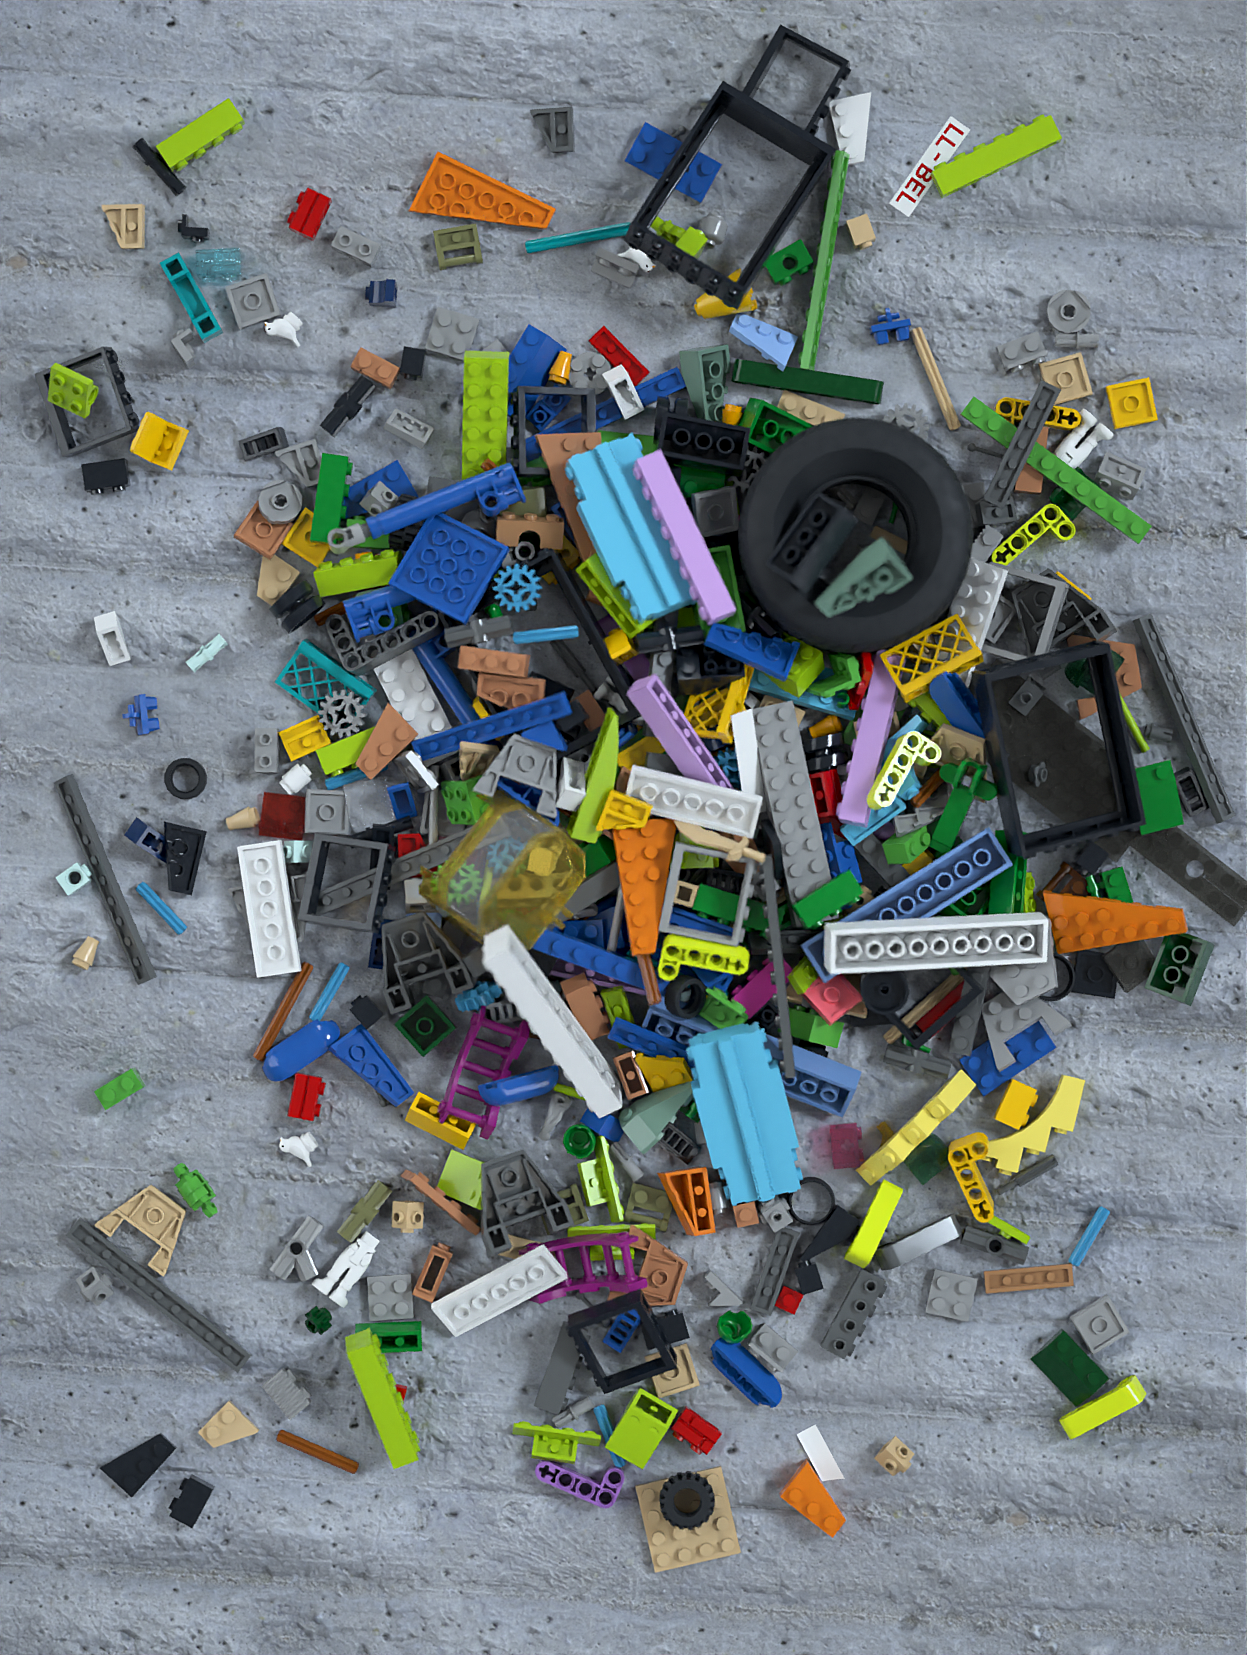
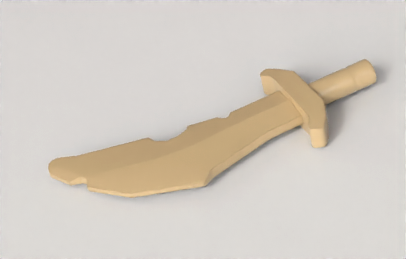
M678 820L674 821L678 830L694 843L728 851V861L739 860L742 856L761 863L765 861V854L748 848L749 840L746 836H743L742 840L738 843L721 837L713 831L705 830L701 826Z

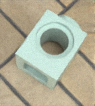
M77 862L55 878L66 894L71 896L92 881L89 877L92 873L86 864L81 865ZM75 871L81 875V881L78 884H73L70 880L71 874Z

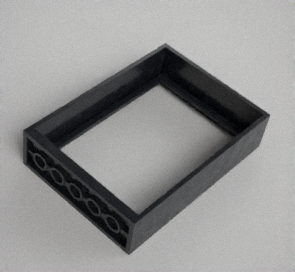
M722 81L630 223L624 241L632 249L645 253L652 261H658L665 265L666 269L670 272L683 276L688 283L698 285L708 295L716 296L726 306L734 307L738 310L826 171L836 149L725 81ZM723 114L809 165V168L736 282L649 230L685 172H689L690 164Z
M545 548L537 553L538 557L536 559L530 560L528 558L520 562V569L527 565L528 572L531 570L536 571L533 575L534 578L541 577L552 571L589 639L588 644L593 646L628 710L618 716V728L642 716L627 695L633 684L622 664L617 663L611 658L604 640L606 635L587 600H585L560 551ZM522 574L523 580L527 584L531 583L529 578L526 575ZM512 575L506 579L504 584H508L512 580ZM491 581L472 615L501 600L495 599L499 592L493 590V587L498 586L499 583ZM518 582L517 586L509 587V589H513L515 591L522 588V586L519 585ZM441 612L438 613L445 629L464 625ZM472 643L461 645L479 648L477 644ZM461 646L456 647L459 654ZM468 669L476 686H478L479 672L483 671ZM484 699L492 715L509 710L504 706H499ZM602 725L567 744V751L556 750V763L561 761L563 757L566 758L597 741ZM524 730L506 734L504 737L508 742L513 734L521 736Z
M1091 641L971 671L993 781L998 787L997 800L1009 853L1016 854L1017 857L1022 856L1023 859L1036 857L1038 852L1053 853L1061 846L1072 848L1078 846V842L1081 841L1086 843L1099 840L1098 837L1100 836L1114 837L1119 835V831L1127 830V832L1140 830L1139 826L1146 825L1110 643ZM1087 658L1118 810L1023 834L1007 759L1010 755L1009 752L1006 753L992 681Z

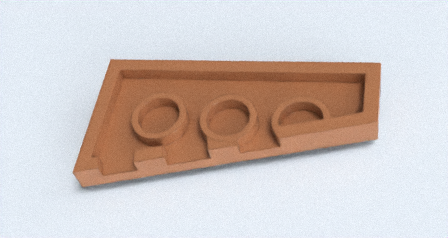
M405 1170L402 1173L401 1177L404 1180L415 1184V1189L426 1197H430L436 1206L443 1211H447L448 1215L468 1232L475 1236L480 1232L481 1228L476 1225L479 1221L469 1213L467 1216L460 1211L462 1207L454 1200L449 1202L445 1199L446 1193L439 1187L435 1186L432 1188L428 1184L429 1179L420 1172L415 1174L409 1170Z

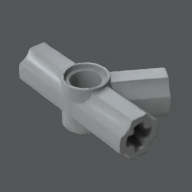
M308 1215L270 1270L278 1277L286 1280L295 1267L301 1282L318 1275L319 1272L308 1248L324 1226ZM293 1242L301 1243L303 1247L301 1253H294L292 1251L291 1245Z

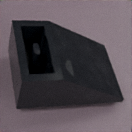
M704 642L700 645L685 646L675 650L679 695L702 694L745 677L743 662L704 645Z

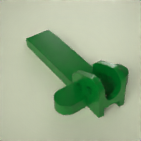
M971 757L964 759L960 766L954 763H946L940 769L941 778L952 784L954 788L929 846L944 854L953 849L975 796L985 801H991L998 795L997 785L984 778L988 766L973 761ZM969 766H972L977 771L971 786L968 787L962 784Z

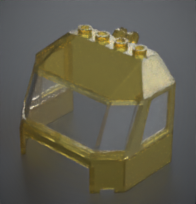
M494 791L493 797L483 794L475 795L490 806L436 874L420 865L422 885H419V895L454 928L483 946L484 936L508 925L526 950L531 949L551 922L561 930L565 927L563 922L556 918L559 912L566 918L571 919L573 917V914L564 905L585 880V852L563 830L503 791Z

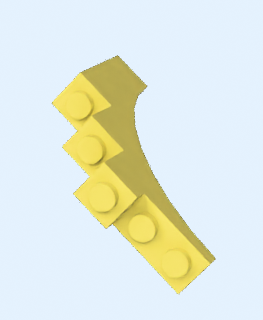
M962 1069L948 1079L938 1092L898 1132L856 1169L859 1175L871 1186L887 1172L892 1171L905 1160L918 1144L932 1133L940 1122L953 1113L976 1084Z
M1062 1074L1057 1089L1044 1110L1022 1129L1008 1136L989 1140L988 1154L982 1160L992 1162V1159L995 1158L994 1167L999 1168V1173L1011 1176L1012 1172L1018 1173L1024 1147L1027 1148L1026 1152L1039 1155L1040 1151H1046L1051 1127H1054V1132L1067 1134V1131L1073 1132L1085 1080ZM976 1143L973 1146H975L976 1148H981L984 1145L981 1143Z

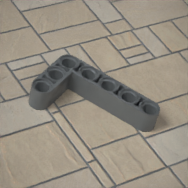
M427 611L360 646L359 643H356L351 625L338 614L330 615L325 623L327 632L343 667L355 676H361L439 635L444 630V625L439 616L433 611ZM436 619L435 625L428 627L429 622ZM341 622V627L335 630V625ZM416 629L415 636L409 638L410 632ZM397 639L396 646L390 648V643ZM350 641L349 647L343 649L344 643ZM374 650H378V654L371 658V653ZM355 660H359L358 665L352 668V663Z

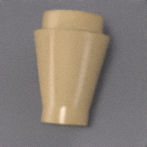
M248 806L233 816L226 818V823L230 831L254 828L257 824H260V816L256 807L250 808Z
M87 936L84 943L72 956L74 958L72 963L84 970H88L89 966L93 964L99 941Z

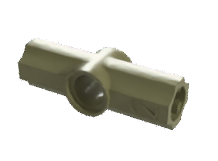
M377 1180L365 1197H362L351 1210L350 1216L337 1232L344 1239L352 1243L361 1233L362 1229L366 1225L368 1226L380 1211L378 1209L393 1191L383 1182Z

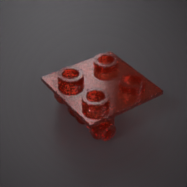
M264 792L261 820H259V835L302 841L305 820V797Z

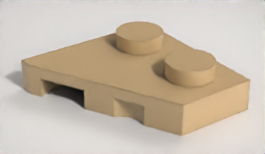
M276 555L273 556L271 561L263 556L257 596L272 606L290 589L300 572Z

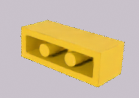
M418 1092L409 1108L405 1121L464 1150L476 1124L450 1114L443 1124L439 1123L440 1113L437 1110L440 1102Z

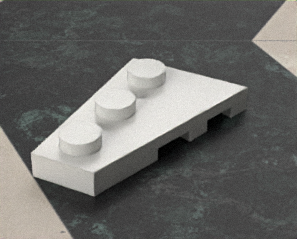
M871 92L833 100L829 103L838 150L845 151L850 155L848 166L864 162Z

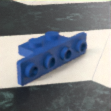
M831 822L820 824L831 879L845 870H850L858 883L863 882L854 846L848 840L836 843ZM847 903L841 907V910L851 908L852 905L849 906Z

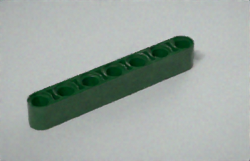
M742 359L734 360L731 382L855 402L881 404L883 381L785 366L782 372L777 368L778 365Z

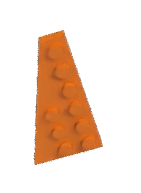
M437 152L409 209V212L547 230L556 211L555 208L440 152Z
M674 819L647 820L645 827L612 829L632 957L655 953L676 830Z
M1048 890L1043 891L1058 954L1185 933L1188 930L1182 908L1160 905L1148 906L1137 902L1126 903L1115 899L1093 896L1081 897L1070 893L1059 894Z

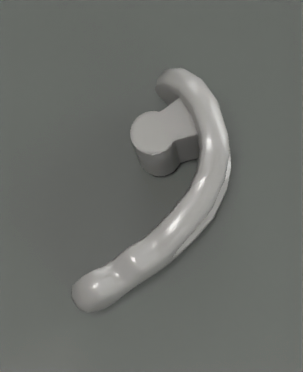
M560 1092L552 1095L548 1114L541 1128L542 1131L538 1134L541 1140H549L550 1132L569 1108L571 1099L567 1095Z

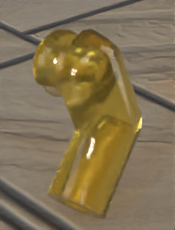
M885 1120L876 1126L882 1134L879 1148L895 1134Z

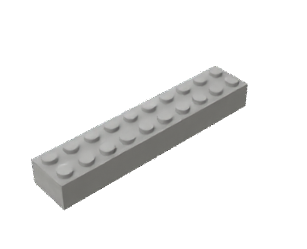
M793 701L755 708L752 709L767 814L782 845L784 868L782 883L792 927H800L803 925L790 905L831 880L795 709ZM837 914L836 916H834V917H832V918L828 915L827 917H825L824 919H822V921H827V920L836 919V918H840V917H839V914Z

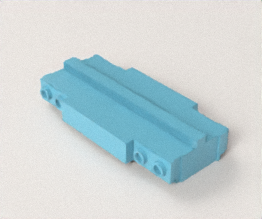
M633 433L623 439L619 438L611 442H605L583 454L578 453L571 456V459L567 461L565 473L568 479L573 480L575 484L574 492L578 500L582 499L576 509L613 588L622 585L620 588L624 599H628L632 606L630 607L634 620L638 619L639 624H643L645 620L651 619L652 621L687 605H694L697 600L692 599L689 592L690 585L680 574L681 566L678 560H674L671 555L670 548L672 547L669 541L665 540L662 536V526L659 520H655L651 508L653 507L650 500L645 499L641 481H637L633 474V465L637 459L643 457L641 453L643 448L638 438L635 439Z
M754 1022L752 1025L742 1023L703 1034L697 1033L698 1036L689 1039L690 1047L686 1048L689 1061L694 1060L695 1067L691 1068L694 1081H691V1087L713 1169L718 1168L721 1180L725 1179L727 1186L723 1187L726 1200L731 1199L732 1206H736L741 1202L747 1203L755 1200L764 1202L772 1200L775 1195L786 1192L792 1193L801 1189L799 1183L800 1180H803L800 1167L796 1168L794 1161L798 1160L795 1148L799 1147L777 1059L772 1060L769 1048L764 1049L763 1042L767 1041L764 1028L759 1029L758 1022Z

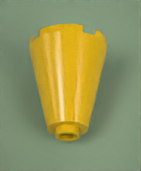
M742 269L735 270L727 277L736 282L742 273ZM751 287L738 310L734 307L726 306L721 299L716 296H710L707 293L702 294L696 299L697 304L694 305V308L699 317L702 316L704 319L754 311L758 306L756 299L753 301L751 299L752 293H754Z

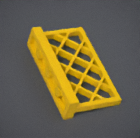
M958 613L880 654L882 662L899 689L905 703L928 692L930 683L938 674L947 671V673L955 672L959 675L984 662L982 652L976 646ZM957 622L960 627L958 635L947 633L948 625ZM933 633L941 635L939 644L926 643L928 636ZM944 636L956 639L953 649L942 647ZM959 640L969 642L972 648L966 652L958 651ZM912 644L920 645L919 656L907 653L909 646ZM925 647L936 649L934 660L922 657ZM939 652L952 653L950 660L945 663L937 661ZM894 654L902 656L899 666L890 664L887 658ZM905 657L917 660L914 670L902 667ZM920 661L931 663L930 671L926 673L917 671ZM901 671L912 674L911 681L904 685L899 681Z
M744 663L745 677L731 682L729 690L723 694H720L718 688L702 694L689 696L684 716L689 723L694 719L698 720L700 724L693 728L698 737L721 739L723 743L732 744L734 733L731 715L742 711L755 668ZM716 691L719 696L707 703L704 697ZM702 699L706 705L695 712L693 710L694 704ZM723 701L724 708L715 714L712 707ZM710 710L713 716L701 722L699 716ZM717 720L719 724L716 732L707 731L705 727Z

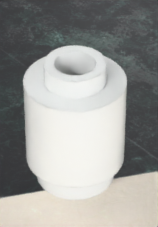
M297 763L282 776L283 779L279 783L291 795L294 792L297 793L312 780L310 777L312 772L305 764L300 766Z

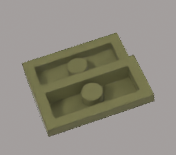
M545 486L523 487L522 490L526 502H516L509 505L507 509L500 511V514L502 512H514L515 515L524 516L525 513H535L539 517H546L548 513ZM527 530L523 533H531L535 531Z

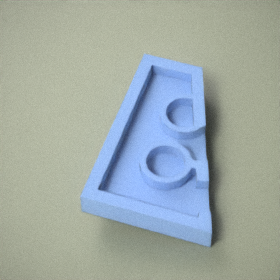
M743 313L736 314L729 330L731 334L747 346H754L762 352L761 356L766 360L771 359L778 364L777 368L782 372L798 338L794 334Z

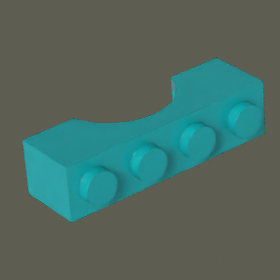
M179 252L160 262L162 269L203 342L206 343L224 333Z

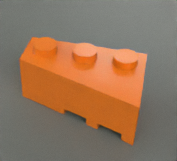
M697 1166L657 1173L686 1234L699 1236L716 1233L707 1167Z
M806 1459L779 1493L780 1497L833 1538L845 1523V1516Z

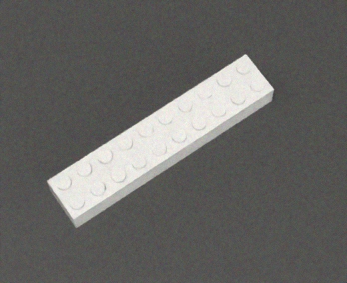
M1041 912L825 923L824 966L830 974L1047 962L1048 919Z
M505 925L484 936L483 964L488 971H492L498 986H503L509 1001L516 1004L520 1016L523 1019H527L532 1032L535 1035L538 1034L541 1038L543 1047L552 1053L556 1065H560L563 1068L567 1080L574 1083L578 1095L585 1098L589 1110L595 1112L598 1118H601L622 1108L621 1080L510 927Z

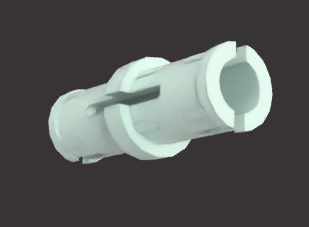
M218 634L205 646L202 645L200 650L186 661L187 665L196 672L207 661H212L214 659L213 656L227 646L228 643Z

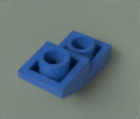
M545 395L529 412L526 418L540 431H543L572 400V397Z
M632 722L618 728V749L638 733L637 727Z

